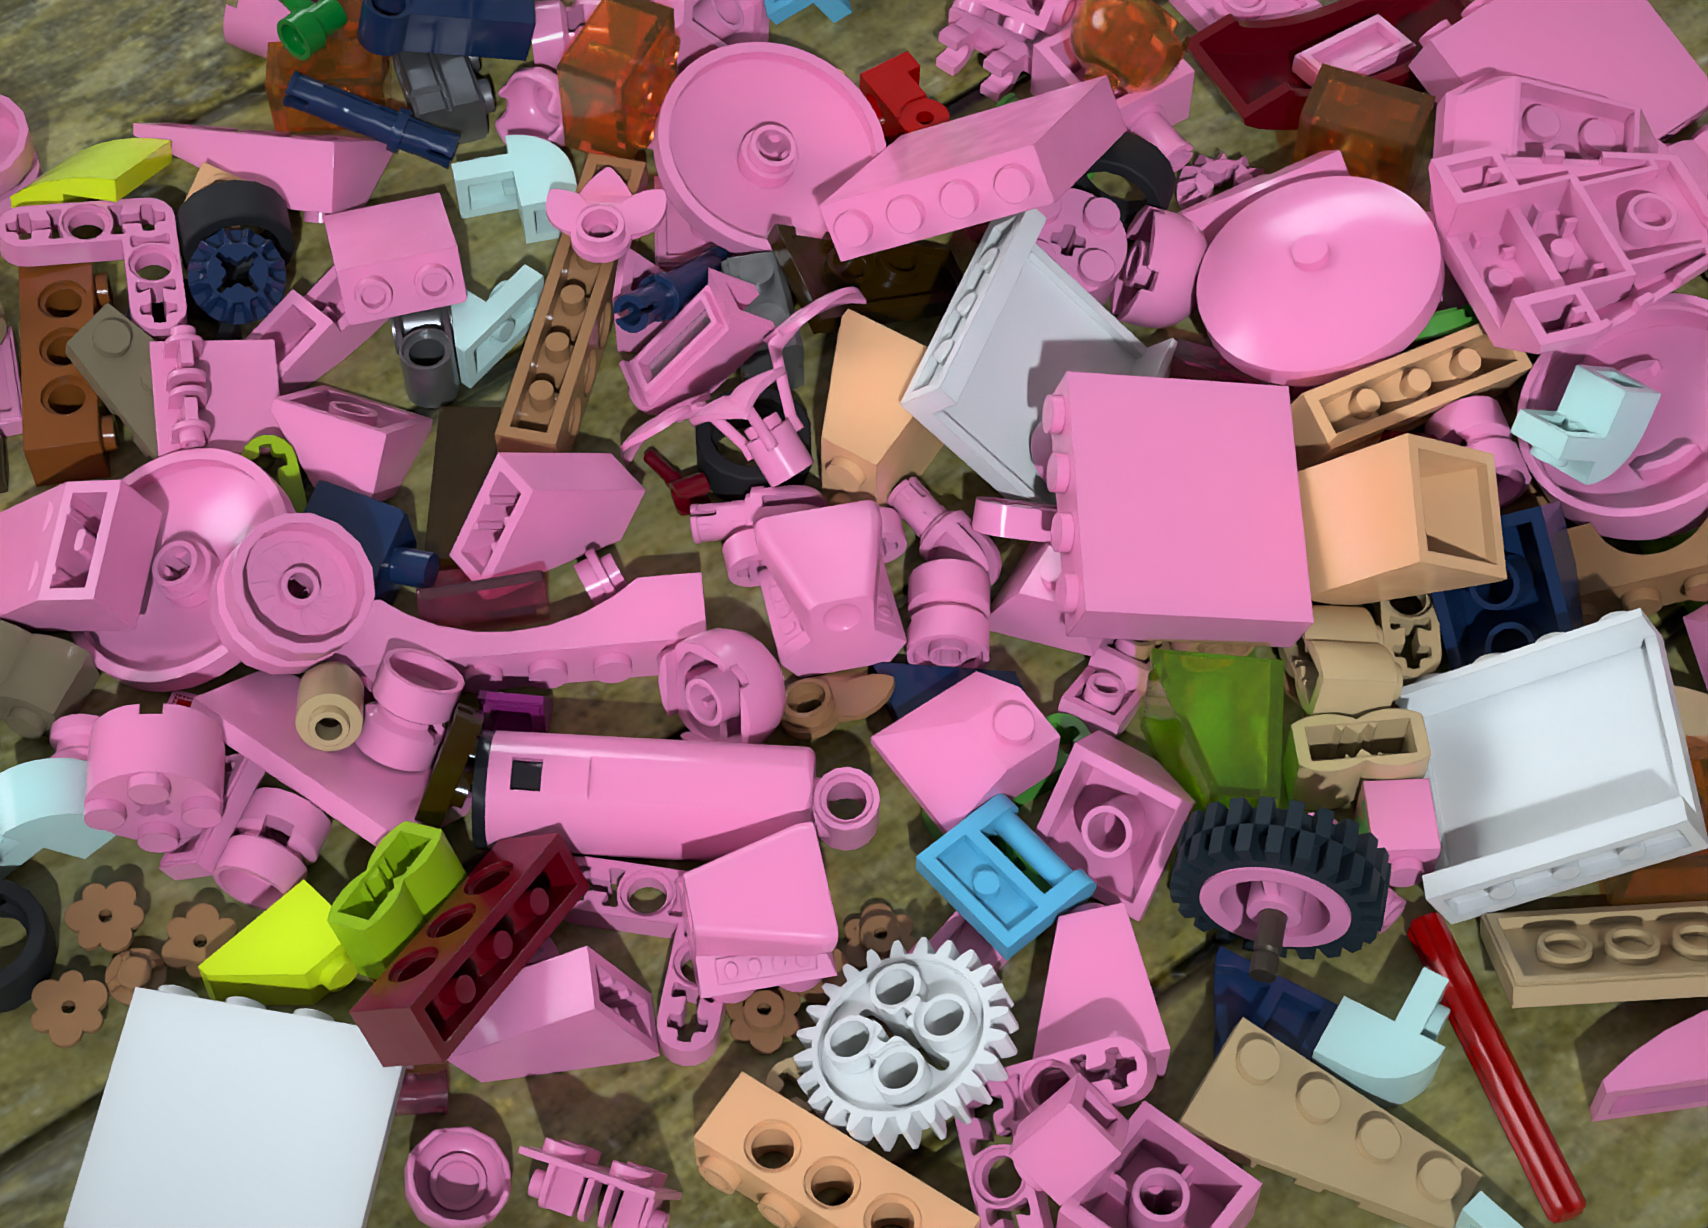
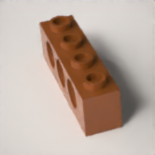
M95 262L34 267L19 266L23 452L36 486L111 477L110 452L120 450L119 432L115 416L108 415L106 405L65 354L66 343L105 304L109 303L113 306V293L108 272L98 273Z

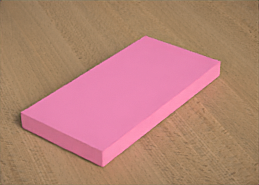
M260 670L193 698L190 708L210 716L220 725L223 731L222 741L374 846L377 847L391 830L404 821L433 827L414 820L432 767L424 771L409 772L394 769L378 763L364 754L355 742L338 751H321L306 744L296 730L297 696L301 679L294 674L272 675ZM468 792L462 809L449 805L440 828L469 814L472 805L471 792Z

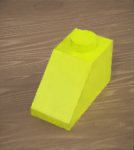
M303 879L198 966L209 997L214 1001L225 1002L228 997L238 996L253 999L263 1005H315L329 992H338L345 988L356 977L358 971L327 922L332 905Z

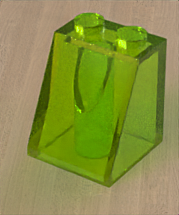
M1151 648L1140 728L1154 759L1197 802L1192 813L1196 810L1206 813L1207 805L1217 801L1229 809L1231 798L1245 797L1254 808L1258 806L1259 796L1275 797L1276 807L1278 808L1281 785L1285 660Z

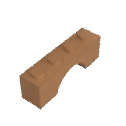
M1708 517L1702 526L1683 543L1667 551L1647 555L1626 553L1606 543L1591 523L1567 529L1576 562L1584 626L1596 623L1601 617L1616 611H1632L1641 608L1646 616L1658 612L1665 605L1686 600L1708 601Z

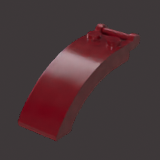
M1339 0L1309 12L1270 20H1238L1233 14H1227L1183 41V44L1190 56L1244 125L1264 130L1312 129L1351 121L1379 112L1427 90L1408 67L1412 60L1362 80L1338 86L1313 89L1292 71L1296 54L1379 14L1416 44L1414 59L1423 48L1419 43V39L1428 30L1445 19L1451 25L1463 19L1460 14L1472 2L1470 0Z

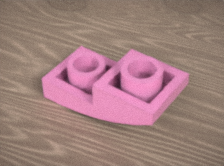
M1103 639L1094 656L1090 657L1088 666L1061 697L1057 713H1067L1078 717L1086 724L1091 734L1100 730L1118 739L1146 699L1172 655L1171 642Z

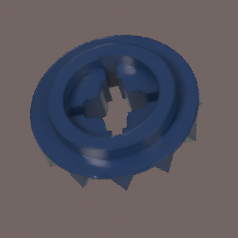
M222 228L218 233L206 240H201L189 261V289L197 305L210 317L220 322L235 325L253 323L266 317L281 301L286 287L285 261L281 258L271 240L255 234L249 228L243 230H227ZM219 258L225 263L230 262L236 267L244 261L247 263L251 258L255 259L248 272V278L253 283L252 287L257 292L255 293L250 287L245 288L242 284L237 283L231 288L227 287L220 293L219 291L223 288L227 272L222 267V262Z

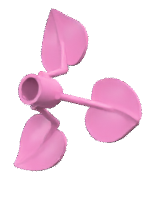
M856 287L838 289L796 311L764 339L769 348L773 369L746 380L737 386L731 395L722 396L709 404L705 401L712 397L709 392L679 402L637 428L620 446L621 459L625 466L629 468L636 452L648 438L659 433L672 423L690 419L689 421L693 427L704 422H711L741 449L747 461L755 460L771 488L778 486L812 465L814 460L797 434V431L804 428L796 415L782 351L802 325L815 315L840 305L851 303L866 304V299L862 292ZM775 380L785 415V421L783 422L777 412L761 419L753 407L758 396ZM747 419L751 427L744 432L750 442L726 420Z

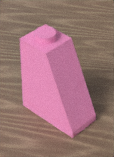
M498 452L449 556L483 594L498 592L582 557L591 548H594L596 551L620 541L646 489L611 453Z
M1088 903L1074 908L1066 915L1058 916L1032 1059L1107 1037L1122 1036L1138 1042L1147 1048L1156 1062V1079L1165 1078L1171 1048L1125 903L1104 906L1100 903ZM1120 1053L1115 1054V1067L1099 1073L1086 1070V1060L1080 1062V1066L1084 1070L1089 1083L1108 1079L1120 1083L1122 1087L1128 1086L1127 1074L1137 1070L1136 1061L1125 1059ZM1052 1070L1041 1078L1038 1085V1098L1041 1104L1070 1080L1063 1070Z
M585 946L522 968L449 1056L447 1061L481 1083L649 1060L660 1056L652 994L589 946Z

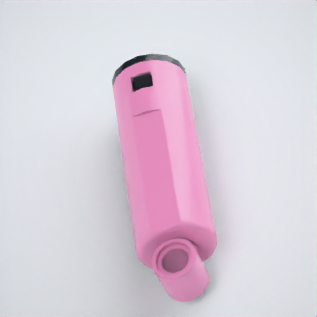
M483 730L480 734L476 750L471 820L474 847L478 850H491L500 839L559 832L572 855L711 862L795 824L813 822L817 838H820L831 848L843 851L855 850L869 843L876 834L879 824L880 796L878 787L872 777L860 769L842 767L835 768L823 775L822 778L816 777L815 753L809 747ZM848 798L861 804L864 811L854 819L843 820L831 814L829 808L839 799Z

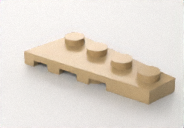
M1244 1017L1232 1030L1177 1122L1207 1145L1227 1152L1226 1158L1252 1168L1259 1164L1293 1177L1294 1184L1318 1193L1325 1189L1355 1200L1356 1207L1411 1228H1454L1462 1209L1466 1206L1483 1175Z

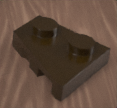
M460 701L457 702L433 763L414 820L440 829L449 805L462 809L473 782L476 750L480 737L478 733L483 723V710Z

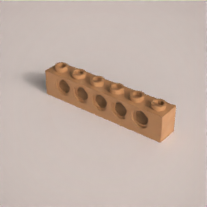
M589 153L575 193L580 194L586 184L605 167H611L621 177L632 196L648 190L646 162ZM563 232L495 431L497 453L573 452L614 323L612 298L618 259L607 263L587 261L576 254L571 244V237ZM641 237L631 242L630 248L635 252Z

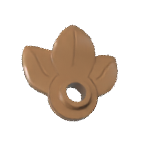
M779 661L778 664L783 674L786 690L785 711L780 723L784 731L794 738L815 739L831 732L839 722L860 720L879 710L889 700L894 691V677L886 674L869 675V666L800 678L781 665Z

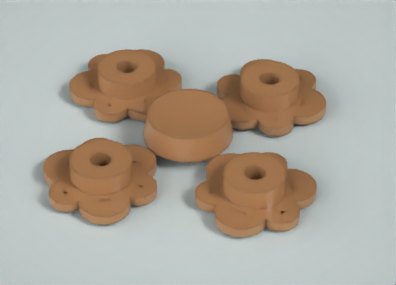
M124 881L114 882L106 889L99 883L89 884L82 892L83 900L73 902L66 909L64 915L65 923L72 932L78 933L77 941L82 949L93 951L101 946L107 952L119 954L112 959L106 969L105 985L97 980L85 981L82 974L75 970L63 973L59 981L49 979L37 984L31 995L32 1003L37 1009L31 1016V1025L38 1033H48L52 1043L57 1047L71 1048L81 1041L84 1033L94 1034L102 1028L104 1018L100 1011L106 1007L109 994L121 1004L130 1007L135 987L158 990L159 986L166 985V966L173 970L186 969L187 974L192 979H202L198 966L237 935V925L231 918H220L218 910L211 904L201 903L193 906L188 911L186 918L176 917L169 921L166 932L170 939L162 948V958L154 951L146 948L127 949L133 940L132 930L140 928L145 921L144 911L136 905L137 893L134 887ZM111 917L108 922H103L105 918ZM206 942L205 946L197 947L198 944ZM69 1008H75L73 1012L66 1013Z
M874 903L867 906L862 913L861 919H851L845 925L844 934L849 941L845 947V955L837 948H834L832 951L838 976L822 978L821 982L814 988L804 992H790L781 987L776 989L768 987L756 989L752 995L735 1004L726 1003L727 1015L733 1021L730 1026L732 1039L738 1043L750 1041L752 1049L762 1055L776 1053L783 1044V1038L792 1039L797 1036V1031L801 1029V1022L796 1016L801 1008L800 996L811 1003L826 1005L830 999L822 986L824 983H830L842 987L847 982L842 968L845 964H849L858 970L867 968L866 957L867 951L873 949L878 954L881 961L890 958L891 948L896 940L901 942L908 953L917 943L916 939L911 936L914 931L913 920L907 915L894 916L892 909L882 903ZM882 936V937H884V939H881V940H880V939H877L876 937ZM767 1011L769 1014L761 1015L760 1012ZM873 1015L866 1017L878 1022L889 1038L895 1036L883 1021Z

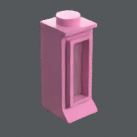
M708 268V284L629 362L622 360L619 363L629 386V397L639 410L648 415H659L671 406L706 392H709L711 395L765 343L764 339L776 329L773 321L743 311L760 295L756 285Z

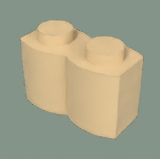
M1312 604L1314 623L1291 648L1278 647L1286 672L1295 679L1297 695L1304 711L1310 716L1339 714L1359 718L1372 711L1391 708L1392 702H1396L1400 698L1403 688V673L1399 663L1394 662L1391 653L1384 646L1383 631L1379 625H1375L1369 611L1364 607Z
M1387 708L1369 712L1358 719L1339 714H1319L1293 723L1290 727L1282 762L1289 802L1290 799L1305 802L1304 810L1318 811L1320 807L1330 810L1344 806L1354 799L1358 800L1363 781L1423 779L1431 757L1423 715L1408 709Z

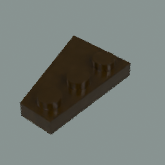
M774 224L767 237L801 308L830 292L846 287L858 288L866 299V304L851 303L840 305L815 315L807 321L813 334L839 331L841 318L847 309L855 311L879 324L944 315L964 276L950 250L904 244L841 262L831 235L827 231L822 239L796 235L794 226Z

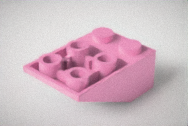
M123 480L65 482L0 512V620L14 624L28 632L136 630L162 512Z

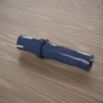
M297 70L294 71L285 92L288 96L284 97L283 106L303 111L387 145L386 150L398 154L399 150L429 160L445 169L450 168L458 148L457 144L460 142L461 134L413 117L412 110L401 107L400 111H397L336 86L316 80Z
M712 246L704 250L700 255L667 273H653L643 278L636 290L618 297L614 302L613 314L620 313L627 308L629 311L626 315L615 320L617 325L628 333H637L655 321L662 322L674 318L683 309L684 304L691 301L708 284V268L721 272V262L731 258L732 255L720 246Z

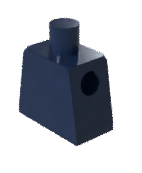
M318 480L303 513H313L339 523L360 542L373 568L374 600L380 599L393 606L401 585L424 590H431L439 572V556L437 553L417 549V542L408 515L403 510L330 482Z

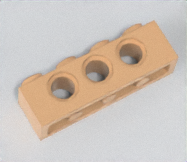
M1478 323L1306 391L1291 403L1297 468L1301 471L1378 444L1384 430L1410 432L1423 427L1434 413L1445 405L1461 398L1471 396H1489L1494 398L1499 396L1529 372L1533 365L1526 352L1494 347L1481 323Z
M743 1071L694 1136L696 1165L699 1167L702 1177L713 1187L726 1194H733L737 1190L758 1204L757 1208L760 1213L779 1228H881L890 1224L899 1225L903 1228H980L981 1217ZM768 1152H781L791 1159L786 1165L775 1169L763 1167L756 1162L760 1156ZM838 1188L849 1194L850 1198L840 1205L829 1206L819 1202L815 1196L824 1189Z

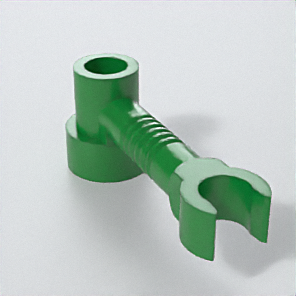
M278 0L291 12L277 23L279 39L286 50L299 60L305 61L326 46L327 38L347 24L346 13L337 0H319L316 3L312 0Z

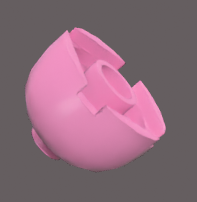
M1145 205L1137 212L1127 230V239L1134 240L1135 242L1130 249L1128 257L1125 259L1111 292L1110 308L1112 314L1119 315L1116 318L1119 321L1140 327L1160 329L1176 325L1193 313L1198 305L1196 297L1198 272L1209 246L1203 232L1191 220L1170 211Z
M715 628L686 638L676 644L675 649L665 653L660 661L658 677L662 704L668 717L678 712L683 724L691 731L680 735L683 740L762 744L771 736L784 715L786 690L783 674L777 660L760 641L746 632Z

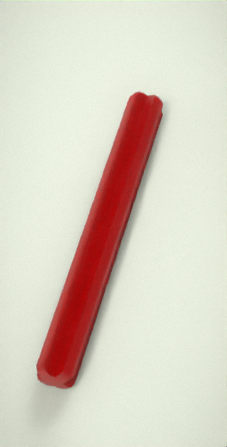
M1437 912L1416 917L1410 922L1407 935L1423 968L1425 967L1449 979L1441 1004L1451 1009L1448 1018L1548 1220L1554 1224H1559L1574 1219L1583 1213V1209L1586 1207V1199L1444 917Z

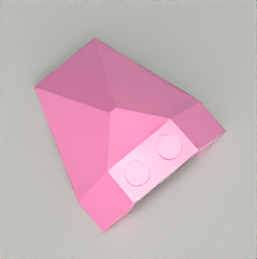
M1483 147L1434 158L1430 161L1428 170L1438 238L1444 261L1494 347L1541 354L1595 341L1708 270V199L1679 154L1602 151L1599 160L1567 159L1565 158L1564 150L1544 149L1542 157L1507 156V149L1505 147Z

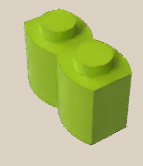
M404 821L391 830L377 845L370 857L367 870L353 879L341 891L329 911L327 922L358 973L377 980L467 878V874L442 829Z

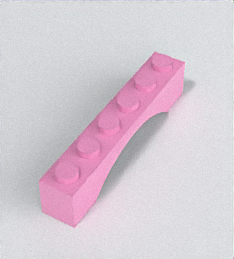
M702 573L638 577L612 598L582 614L547 626L511 632H474L438 626L407 615L378 599L373 601L367 622L346 645L337 650L326 661L344 663L358 674L364 685V704L370 700H376L371 690L384 655L387 651L395 648H410L424 651L443 659L454 666L463 676L465 685L462 692L479 694V691L496 692L500 689L529 686L553 689L565 683L587 681L619 683L633 677L659 675L660 661L665 653L675 649L676 644L686 638L707 631Z

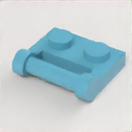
M1000 793L989 799L917 855L916 870L1007 961L1058 920V916L1065 915L1074 908L1084 905L1093 895L1097 884L1083 869L1074 871L1017 816L1018 806L1004 793ZM1001 836L1052 889L1045 894L1040 891L987 837Z

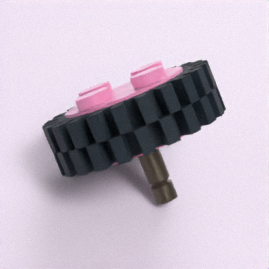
M1259 796L1257 808L1252 807L1245 797L1231 798L1229 809L1219 801L1208 804L1206 813L1196 810L1190 815L1189 822L1185 821L1181 828L1169 887L1172 888L1170 897L1173 903H1179L1178 911L1184 918L1195 917L1194 926L1202 932L1217 928L1215 939L1229 944L1237 937L1244 939L1242 949L1254 952L1251 958L1249 977L1257 982L1272 983L1276 981L1280 962L1279 957L1286 958L1287 949H1296L1300 959H1315L1317 948L1327 958L1341 956L1342 947L1354 953L1362 949L1363 942L1371 944L1377 937V931L1381 932L1392 863H1388L1389 854L1386 848H1377L1379 839L1371 832L1358 835L1360 824L1349 818L1338 823L1334 819L1335 812L1320 807L1316 813L1306 814L1304 813L1305 802L1291 799L1288 810L1277 808L1275 797Z

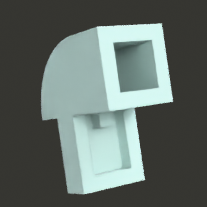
M508 135L505 136L507 154L451 163L461 219L518 209L526 244L561 237L562 232L552 226L546 215L548 192L550 189L576 192L577 182L569 158L559 147L535 136Z
M1576 365L1557 411L1520 409L1510 433L1531 444L1532 447L1529 452L1535 458L1552 465L1585 485L1594 484L1613 474L1633 453L1645 433L1661 393L1613 367Z
M46 758L19 764L0 773V880L4 879L42 848L86 859L116 836V834L106 830L91 828L84 821L87 761L73 758Z
M1424 967L1395 1021L1344 996L1314 1049L1311 1062L1381 1108L1397 1106L1417 1097L1429 1086L1435 1077L1446 1048L1436 1041L1451 1012V1009L1441 1005L1449 979Z

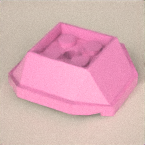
M1498 69L1492 70L1447 92L1437 104L1433 159L1483 147H1505L1507 149V156L1542 157L1544 149L1564 150L1565 158L1592 160H1599L1602 151L1669 154V148L1653 135L1640 106ZM1431 190V192H1430V206H1429V208H1430V210L1432 211V213H1433V215H1434V217H1435L1433 197H1432V190Z

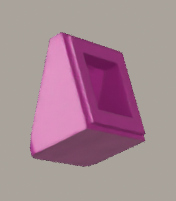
M479 691L478 704L479 709L483 710V730L549 733L554 707L553 699L537 695Z

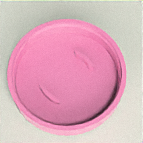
M1670 293L1595 341L1541 353L1523 385L1517 414L1520 409L1557 411L1576 365L1613 367L1661 393L1645 433L1633 453L1613 474L1594 484L1585 485L1552 465L1535 458L1529 452L1532 445L1518 437L1523 459L1550 503L1560 501L1564 517L1574 524L1580 526L1591 523L1599 535L1615 539H1659L1685 533L1702 526L1708 517V300L1693 295Z

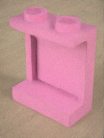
M440 193L323 216L345 314L350 325L459 304L467 300L458 246Z

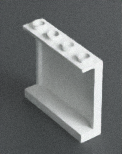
M1032 209L990 221L900 405L1004 498L1057 505L1056 492H1050L1047 483L1040 477L1033 464L1030 449L1032 434L1038 423L1042 421L1043 405L1046 396L1049 394L1053 395L1067 371L1168 378L1170 375L1169 365L1179 343L1174 338L1147 348L1035 243L1047 218L1037 209Z
M1641 608L1632 611L1612 612L1601 617L1596 623L1566 633H1549L1537 639L1533 644L1506 653L1486 654L1477 658L1472 664L1442 674L1431 673L1423 675L1414 683L1403 686L1400 698L1395 702L1401 709L1413 710L1423 715L1431 750V757L1424 778H1429L1441 851L1434 869L1435 872L1422 875L1426 900L1451 925L1485 915V913L1496 912L1708 848V836L1663 637Z
M161 985L158 987V990L135 987L63 1227L366 1228L406 1069L413 1070L414 1065L383 1067L357 1025L335 1022L330 1015L318 1010L300 1008L294 1010L293 1014L267 1010L260 1002L245 997L233 996L228 997L225 1002L199 998L195 992L176 985Z

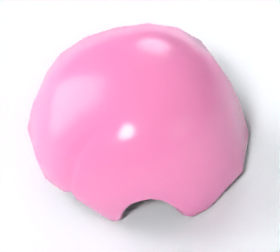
M542 67L522 68L516 71L508 80L507 85L503 86L498 92V96L506 99V109L503 115L496 120L495 126L505 146V136L508 135L535 136L553 143L560 149L574 137L578 122L574 94L563 78L552 71Z
M470 1126L435 1129L415 1146L407 1158L404 1168L405 1199L417 1219L430 1228H483L495 1219L509 1199L512 1188L509 1160L494 1138Z

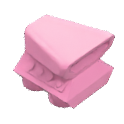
M864 500L769 516L757 521L754 527L755 541L759 554L767 567L757 572L777 648V657L781 665L802 678L875 665L881 662H890L907 643V639L881 554L882 516L878 504L872 500Z
M813 822L795 824L683 874V877L677 878L681 910L697 990L701 999L711 997L722 1003L735 1004L746 1000L756 989L779 986L790 992H804L814 988L821 982L822 978L838 976L832 953L838 942V926Z

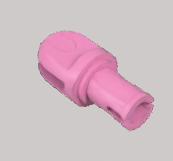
M914 476L910 477L909 481L907 479L903 480L893 489L888 496L887 506L897 511L900 518L920 538L919 554L926 562L937 559L969 561L982 567L988 573L991 585L999 579L1002 567L1000 552L987 534L971 530L973 519L965 511H948Z
M810 486L751 487L750 493L745 495V500L691 504L690 513L694 515L690 517L692 537L695 544L724 540L740 531L753 529L757 521L764 517L828 507V503L821 492Z

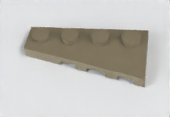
M107 303L66 343L65 354L112 414H117L134 435V443L145 457L154 460L158 458L149 341L156 340ZM259 455L258 460L254 462L275 481L278 468L285 466L283 457L273 458L272 455Z

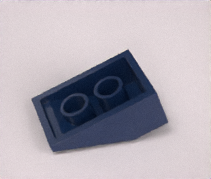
M1560 501L1501 516L1507 572L1506 580L1431 593L1451 670L1472 664L1477 658L1486 654L1506 653L1533 644L1537 639L1549 633H1566L1584 627L1576 562Z

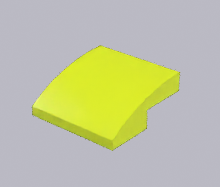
M128 138L103 142L82 149L10 196L11 208L85 202L89 198L118 202L172 163L171 140Z

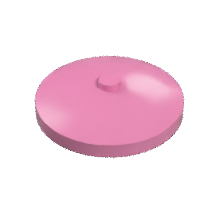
M744 42L723 46L710 51L688 65L679 74L666 94L656 119L653 135L656 169L671 203L680 215L701 235L716 245L741 256L773 251L767 237L774 224L794 226L796 235L822 239L825 232H829L819 205L886 149V141L876 113L860 89L847 76L825 60L809 52L771 42Z
M1329 176L1307 179L1278 188L1258 198L1225 224L1203 257L1196 285L1197 304L1212 344L1231 365L1245 374L1269 383L1297 387L1320 386L1395 357L1406 349L1424 330L1436 311L1444 288L1445 262L1438 234L1432 221L1421 206L1405 193L1385 183L1360 177Z
M194 448L169 453L156 458L122 479L162 512L136 630L69 631L75 644L91 653L95 666L118 682L139 690L169 692L192 688L224 674L241 662L223 645L211 622L209 591L217 567L258 524L283 513H296L283 488L251 460L227 450Z

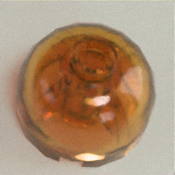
M1081 0L1073 16L1070 31V46L1078 64L1086 71L1083 75L1084 80L1087 81L1107 75L1113 93L1115 90L1130 94L1146 92L1166 82L1188 51L1190 39L1187 34L1181 41L1174 34L1179 22L1152 0Z

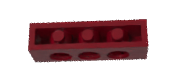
M559 832L500 839L349 1011L383 1067L445 1063L590 888Z

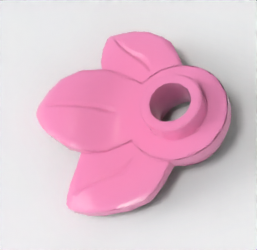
M605 167L595 175L582 189L580 194L568 190L550 189L546 200V215L552 226L571 237L572 247L578 256L594 263H607L622 257L629 250L632 240L654 232L661 225L667 210V197L664 189L646 190L632 196L624 181L611 167Z

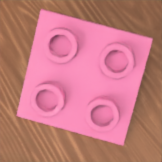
M178 325L171 328V336L165 341H149L158 458L169 453L194 448H215L241 455L244 447L252 439L261 435H275L284 439L283 432L270 411L272 399L280 396L274 339L203 341L200 336L196 335V329L193 326ZM269 448L260 449L259 455H271Z
M546 1137L542 1148L520 1146L518 1153L549 1163L547 1171L538 1168L535 1170L528 1187V1196L537 1198L538 1207L543 1209H550L574 1217L588 1178L577 1215L578 1221L586 1223L594 1211L602 1185H608L598 1216V1228L609 1227L622 1191L624 1192L612 1228H668L670 1214L660 1211L663 1200H681L683 1194L664 1187L668 1176L664 1172L630 1161L626 1164L613 1160L611 1168L599 1165L601 1151L566 1139L559 1141Z

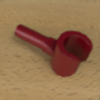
M650 450L645 454L644 462L670 489L674 506L679 515H690L691 504L711 503L707 495L710 491V485L703 472L682 478L679 472L675 471L655 450Z

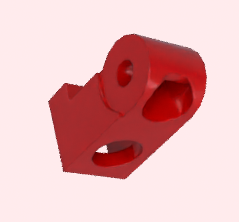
M909 51L860 73L859 89L876 113L884 138L890 144L901 135L950 121V114L947 108L938 101L928 99L925 92L920 88V64Z

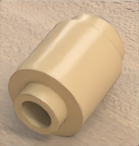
M338 661L321 662L308 670L300 680L295 720L296 730L306 744L321 751H338L353 744L359 737L363 727L364 685L358 674L346 664Z

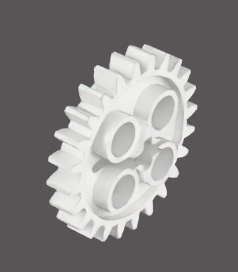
M921 937L913 953L908 954L901 942L896 940L893 942L890 958L881 961L878 954L873 949L867 951L866 957L867 968L858 971L855 967L845 964L842 968L847 982L842 987L830 983L823 984L822 988L830 1001L826 1006L809 1005L806 1011L816 1026L797 1031V1037L806 1050L794 1055V1062L803 1071V1075L797 1082L809 1100L807 1102L817 1116L844 1134L849 1132L853 1140L863 1146H866L874 1136L883 1150L888 1152L891 1151L899 1134H903L912 1149H917L921 1142L922 1130L931 1127L935 1135L940 1140H943L947 1135L945 1120L954 1116L966 1125L971 1123V1116L966 1106L972 1100L988 1105L993 1101L984 1086L988 1080L1007 1081L1009 1075L999 1059L1017 1055V1048L1009 1034L1019 1029V1024L1010 1010L1014 1006L1013 1000L990 964L983 966L974 950L969 949L960 955L954 943L947 940L935 952L928 939ZM873 1015L883 1021L895 1036L889 1038L878 1022L866 1017ZM922 1046L932 1062L938 1066L940 1064L947 1069L943 1071L936 1069L926 1062L917 1049Z

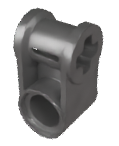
M450 305L391 317L390 321L396 354H399L405 389L409 400L423 408H439L449 404L456 398L460 389Z

